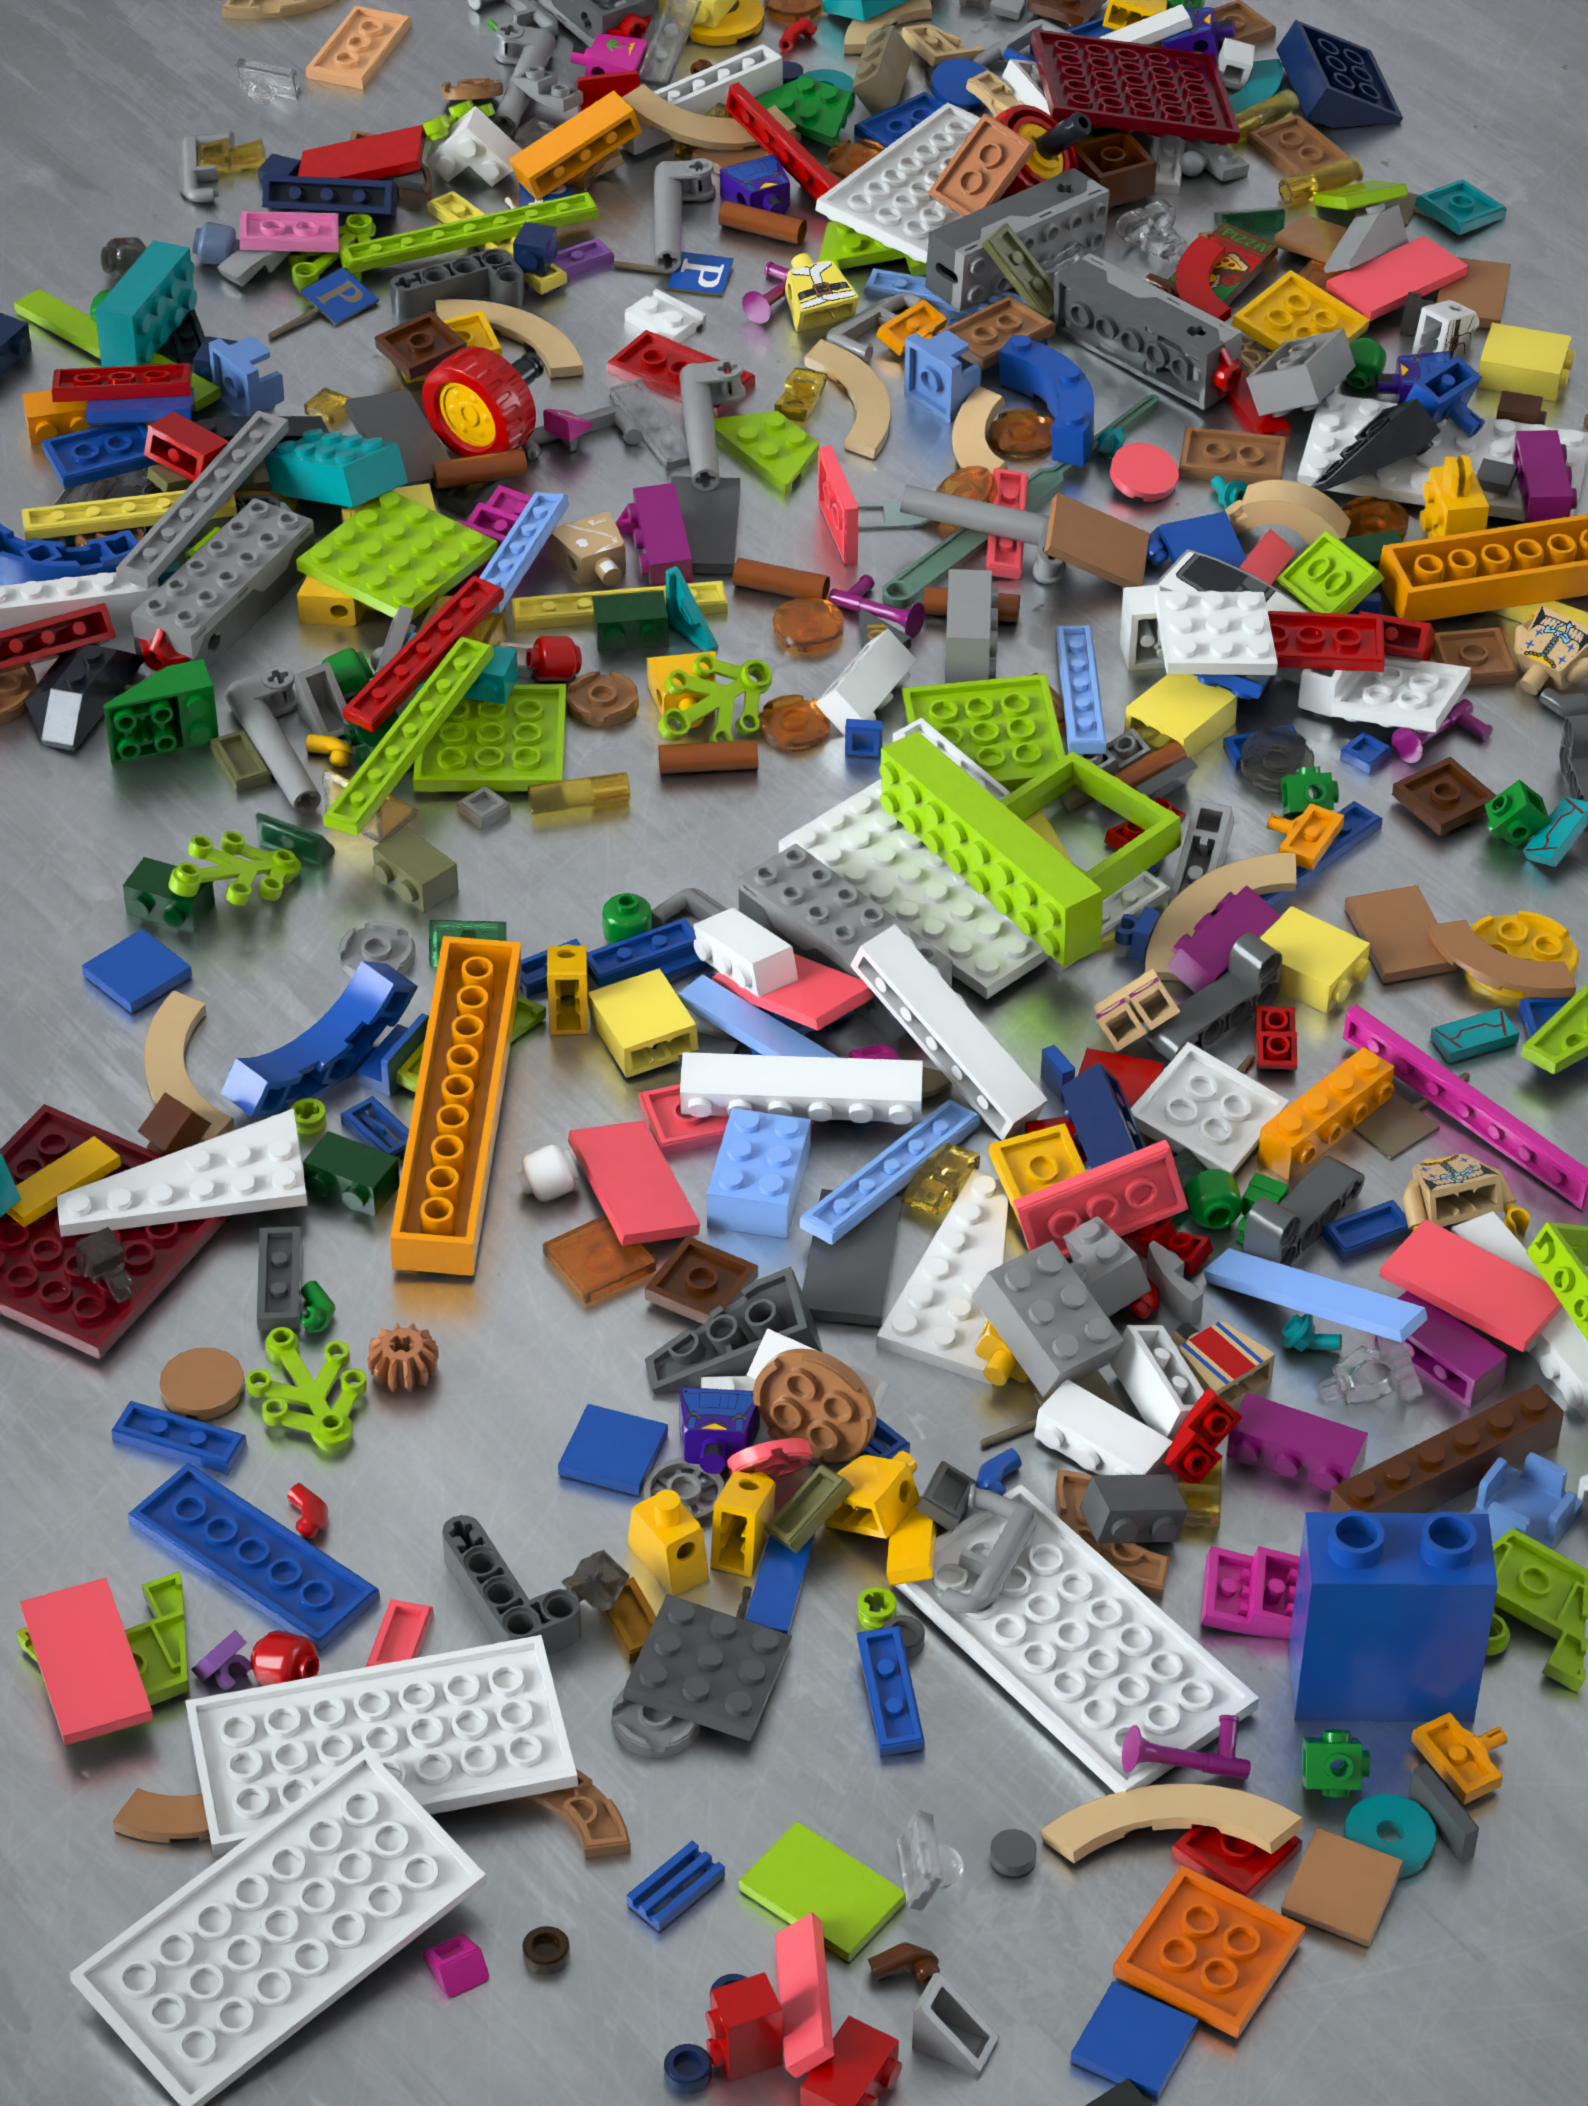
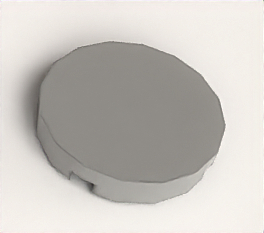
M373 921L365 923V928L357 931L356 927H354L343 936L338 948V957L342 970L351 978H353L362 961L387 963L399 973L405 975L414 965L416 956L415 943L413 938L411 939L408 936V931L390 922Z
M622 1689L613 1702L611 1722L616 1739L626 1750L641 1757L663 1758L676 1755L691 1746L700 1732V1724L623 1699L624 1689Z

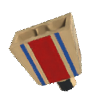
M1186 1322L1180 1325L1172 1336V1341L1179 1347L1180 1354L1204 1392L1207 1388L1211 1389L1230 1407L1243 1401L1247 1393L1254 1394L1272 1382L1275 1354L1226 1322H1217L1202 1332H1199L1193 1325Z

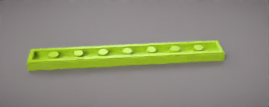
M589 192L342 246L340 247V253L348 272L353 274L517 237L525 222L559 228L599 219V209Z
M37 289L14 302L15 312L101 359L97 322L91 320L90 316L41 289ZM155 352L152 360L147 362L146 365L176 363ZM192 372L191 388H194L193 410L198 412L221 398V390L219 386Z
M465 637L458 639L323 815L324 826L355 836L361 833L494 657V646Z

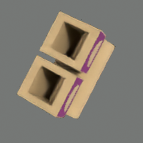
M1154 969L1149 970L1093 1006L1097 1013L1095 1015L1096 1021L1116 1051L1121 1050L1147 1033L1144 1022L1151 1031L1181 1012Z

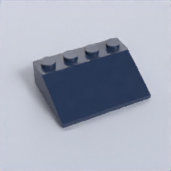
M1298 20L1294 21L1276 48V51L1289 77V83L1293 86L1297 95L1296 98L1305 113L1304 116L1308 121L1315 125L1324 124L1331 128L1394 124L1402 121L1403 116L1370 49Z

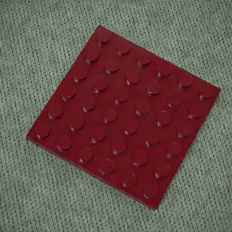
M1038 29L1032 30L1030 41L1049 113L1058 123L1075 112H1081L1089 118L1091 128L1102 129L1105 126L1117 128L1125 133L1142 131L1148 132L1155 137L1172 135L1179 136L1186 141H1196L1197 139L1209 140L1213 144L1222 146L1228 143L1238 144L1241 132L1214 54Z
M46 1104L0 1149L15 1186L94 1136L120 1155L121 1160L119 1168L101 1179L163 1157L156 1152ZM58 1207L26 1227H23L10 1215L4 1213L0 1217V1314L95 1358L101 1359L231 1215L61 1237Z

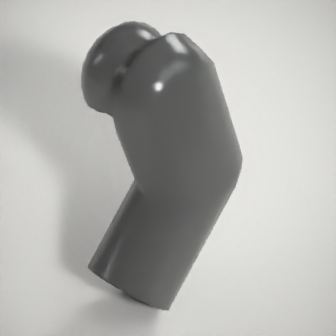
M1548 687L1542 691L1539 697L1540 703L1564 719L1567 716L1588 714L1587 693L1562 696Z

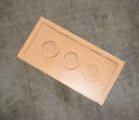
M354 6L305 68L306 78L363 90L412 27L411 17Z

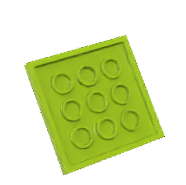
M389 491L375 498L298 557L296 563L297 571L394 618L400 605L413 609L412 621L494 556L498 549L496 540L398 493Z
M1046 674L902 688V702L907 725L923 718L1008 791L1016 790L1065 757Z
M515 684L506 705L462 698L416 758L413 775L414 791L475 792L484 786L489 787L493 791L503 792L563 791L566 684Z

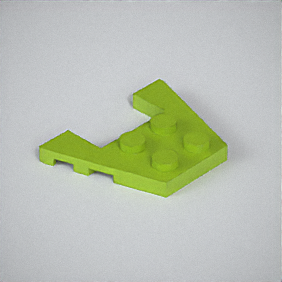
M836 221L827 223L818 261H833L837 268L841 270L906 258L912 277L926 275L927 263L915 261L909 255L894 248L886 247L882 242L867 235L859 234L853 228Z
M1512 1528L1492 1544L1498 1585L1494 1606L1501 1608L1557 1640L1541 1673L1578 1692L1586 1679V1670L1583 1669L1588 1641V1638L1585 1637V1621L1588 1618V1569Z
M179 1571L142 1584L143 1596L155 1619L125 1630L150 1706L189 1691L182 1577ZM27 1627L17 1630V1639L20 1647L37 1661Z

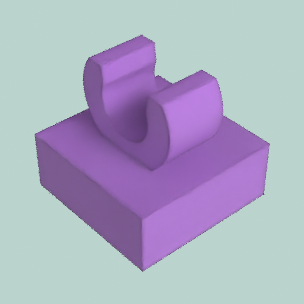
M234 1630L191 1669L192 1672L202 1683L215 1672L217 1684L222 1689L228 1691L236 1683L229 1675L228 1667L236 1668L242 1676L252 1669L250 1661L246 1657L236 1654L247 1642Z

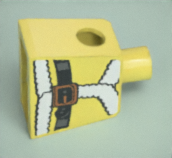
M807 253L799 254L792 259L793 269L788 271L785 294L796 332L845 321L855 316L859 297L833 261L825 260L813 263Z

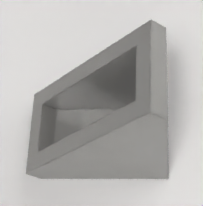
M329 661L295 674L297 709L300 718L314 734L333 737L345 735L344 726L349 724L348 720L343 718L342 709L347 704Z
M940 1972L934 1973L913 2010L912 2049L972 2074L980 2073L999 2035Z

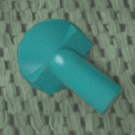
M1109 427L1103 431L1097 438L1099 443L1096 450L1098 453H1103L1108 459L1111 457L1113 459L1116 451L1124 446L1123 444L1126 440L1125 430L1122 427L1116 429Z
M1222 475L1215 476L1211 480V485L1218 494V503L1223 504L1225 509L1233 502L1243 500L1248 486L1245 482L1234 480L1227 484Z
M1298 1314L1294 1315L1282 1330V1335L1285 1336L1283 1346L1287 1349L1296 1348L1300 1352L1306 1348L1341 1351L1342 1335L1315 1334V1325L1313 1324V1316L1311 1314H1304L1302 1317Z

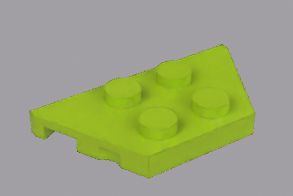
M779 411L714 418L716 441L784 495L791 492L792 482L795 478H802L807 471V466L812 464L818 457L820 443Z

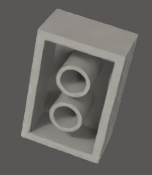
M1343 328L1283 342L1246 380L1258 415L1272 413L1273 417H1279L1291 412L1294 408L1302 407L1303 411H1307L1322 405V400L1332 394L1334 388L1339 383L1347 379L1346 376L1356 367Z
M949 569L945 684L996 679V659H989V657L996 658L998 608L991 607H998L999 585H992V570Z
M1053 1240L989 1271L972 1295V1298L1006 1343V1346L1043 1398L1055 1392L1066 1379L1075 1382L1106 1366L1124 1343V1339Z

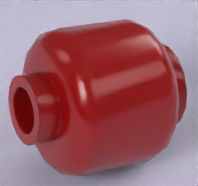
M540 636L535 640L533 647L528 648L526 652L527 669L532 670L535 679L539 682L568 683L573 679L574 674L580 672L582 665L581 649L569 637Z
M281 1630L272 1631L256 1642L251 1652V1668L258 1683L263 1686L315 1677L319 1671V1659L316 1648L312 1641L304 1636Z

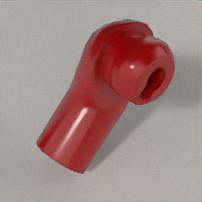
M802 17L788 26L778 43L779 48L784 52H790L801 34L806 39H810L817 30L816 24L810 22V18Z
M1148 1278L1151 1291L1130 1303V1309L1142 1319H1147L1153 1310L1157 1311L1160 1304V1291L1155 1283Z
M297 1483L289 1490L287 1500L301 1510L300 1514L302 1517L296 1522V1530L305 1537L312 1539L316 1537L319 1529H324L326 1526L328 1507L322 1499L307 1487Z

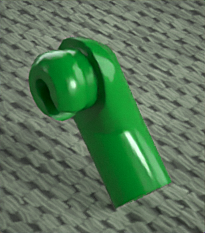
M309 1281L302 1287L301 1295L310 1306L306 1307L308 1310L306 1315L302 1312L300 1313V1323L306 1331L318 1333L327 1328L336 1310V1306L317 1281Z

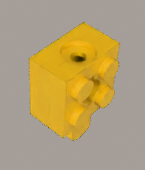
M1467 454L1459 455L1456 460L1455 456H1445L1444 466L1430 467L1428 482H1424L1423 496L1426 503L1425 510L1420 511L1422 531H1427L1429 538L1486 530L1489 504L1473 470L1470 457Z

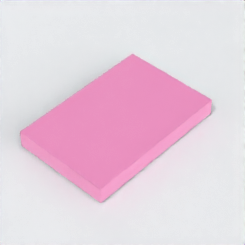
M242 211L240 213V250L338 252L339 231L337 213Z

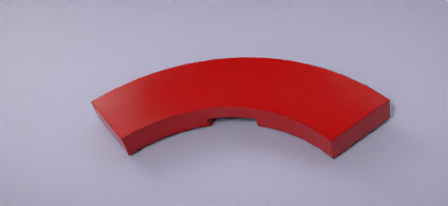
M1200 235L1185 250L1177 265L1175 281L1177 298L1225 322L1231 317V307L1218 299L1209 284L1213 270L1225 258V247Z

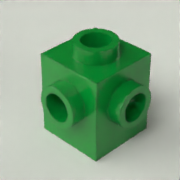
M1320 766L1298 768V775H1286L1280 778L1283 815H1302L1310 803L1332 811L1334 810V803L1339 801L1337 781H1332V772L1321 773ZM1309 789L1313 792V798L1309 796Z
M1520 779L1485 805L1489 818L1487 826L1490 832L1498 840L1504 839L1515 848L1550 823L1543 798Z
M1336 1729L1323 1730V1737H1302V1783L1306 1789H1322V1795L1326 1797H1349L1350 1790H1361L1362 1778H1369L1370 1754L1369 1750H1362V1743L1358 1738H1351L1350 1731ZM1342 1759L1338 1767L1331 1768L1334 1760Z

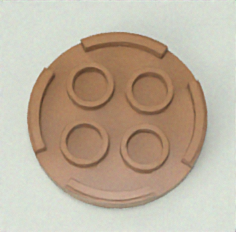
M812 1349L786 1350L774 1356L756 1378L753 1389V1402L755 1406H758L760 1414L769 1428L767 1431L768 1435L773 1440L787 1438L809 1440L813 1453L810 1463L821 1465L823 1462H840L845 1460L849 1462L855 1459L872 1439L877 1420L872 1396L860 1377L835 1357Z

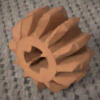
M396 1322L394 1330L390 1331L381 1328L378 1338L370 1340L369 1357H367L368 1369L371 1375H374L378 1386L388 1385L392 1393L400 1387L406 1388L410 1393L414 1385L426 1388L428 1378L436 1377L439 1349L436 1341L432 1340L428 1329L418 1331L414 1323L408 1328H401Z

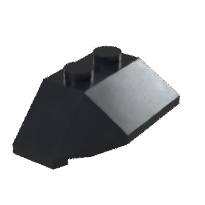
M89 644L60 655L25 699L27 709L43 746L75 751L104 714L103 705L119 695L143 664V656Z

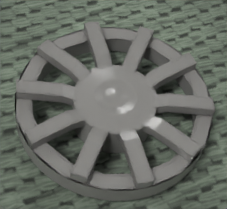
M684 1458L672 1459L655 1467L647 1476L644 1484V1500L662 1491L652 1489L655 1481L666 1487L667 1490L675 1491L679 1495L682 1504L701 1523L709 1518H713L714 1503L724 1488V1481L719 1473L709 1474L704 1472L700 1464H688L684 1461ZM681 1469H693L695 1471L693 1474L682 1473ZM673 1470L675 1472V1475L669 1480L662 1476ZM704 1473L711 1480L701 1484L699 1478ZM715 1486L718 1489V1494H706L702 1492ZM700 1500L713 1503L709 1507H707L704 1504H702ZM695 1506L700 1512L693 1514L691 1508Z

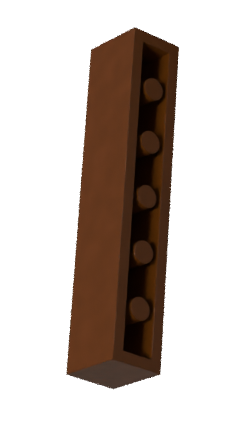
M1536 1384L1332 1487L1328 1512L1356 1510L1366 1513H1426L1479 1486L1483 1477L1499 1457L1507 1460L1508 1465L1516 1467L1525 1462V1458L1530 1452L1540 1455L1557 1446L1564 1411Z

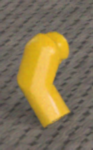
M308 734L307 752L331 755L329 760L336 767H346L349 765V757L353 755L352 747L349 744L333 736Z

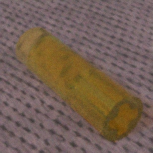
M1286 89L1235 114L1241 132L1239 140L1247 137V133L1271 125L1297 112L1299 109L1297 95L1292 90Z
M1352 157L1283 179L1279 182L1278 186L1280 197L1285 204L1289 205L1314 197L1313 194L1358 183L1362 181L1364 176L1363 167L1356 157Z
M619 772L529 785L528 797L531 813L535 815L630 801V786L627 773Z

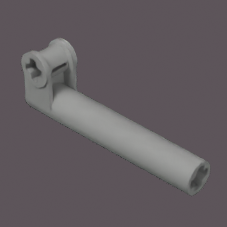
M512 22L501 23L496 27V36L499 38L498 47L495 49L496 60L504 64L516 65L493 119V123L508 137L516 132L531 100V97L514 84L513 77L525 72L526 68L531 66H541L545 69L556 46V39L550 31L521 26Z
M708 159L664 161L658 164L654 170L655 265L662 272H674L681 264L682 201H706L715 196V186L711 181V173L714 167L713 163Z
M736 359L691 363L683 367L679 374L692 483L695 488L701 491L713 490L717 487L720 480L713 405L735 404L742 401L746 395L744 385L741 384L740 377L743 373V366ZM727 368L729 369L730 374H726ZM728 389H732V394H729Z
M905 486L900 512L1036 545L1038 548L1033 565L1035 579L1045 585L1057 584L1062 580L1066 562L1044 553L1049 516L915 486Z
M275 666L256 675L234 681L228 686L225 698L240 724L245 729L294 810L300 814L314 811L321 802V796L275 717L291 713L297 708L296 692L293 690L295 682L293 670L286 666Z

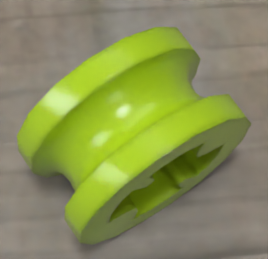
M303 1098L291 1106L290 1110L294 1108L297 1135L314 1137L325 1130L327 1126L325 1106L321 1101L313 1098Z
M877 1586L862 1591L857 1600L858 1622L870 1631L881 1629L888 1619L896 1616L897 1600L895 1595L890 1590ZM875 1605L882 1606L880 1607V1612H872L870 1609L874 1610Z

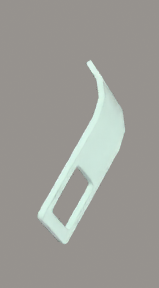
M933 486L930 490L937 491L936 486ZM901 502L857 503L859 509H883L885 521L884 523H858V530L913 528L922 526L930 521V519L900 512Z

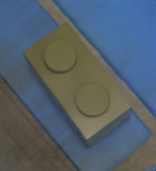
M406 827L373 847V872L377 880L384 885H388L405 902L413 904L423 913L459 892L457 864L410 828Z

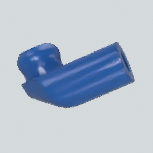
M1160 526L1149 534L1146 561L1149 559L1154 567H1159L1169 557L1168 553L1162 548L1164 544L1159 535Z
M1010 1448L982 1464L978 1472L977 1488L1002 1496L1006 1494V1487L1000 1479L1022 1466L1018 1453L1013 1448Z

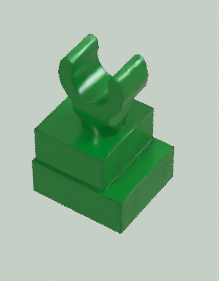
M1255 1172L1242 1196V1215L1244 1216L1236 1227V1230L1241 1231L1236 1242L1241 1244L1244 1242L1246 1219L1255 1202L1261 1197H1266L1279 1204L1289 1194V1185Z

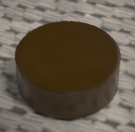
M542 1926L533 1929L524 1938L522 1945L523 1960L532 1972L540 1975L555 1974L561 1971L569 1962V1940L560 1929Z

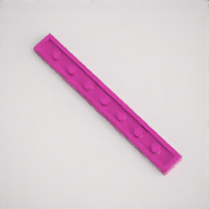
M1357 1004L1347 1010L1343 1033L1345 1041L1358 1050L1365 1047L1394 1065L1393 1075L1578 1208L1583 1211L1588 1209V1168Z

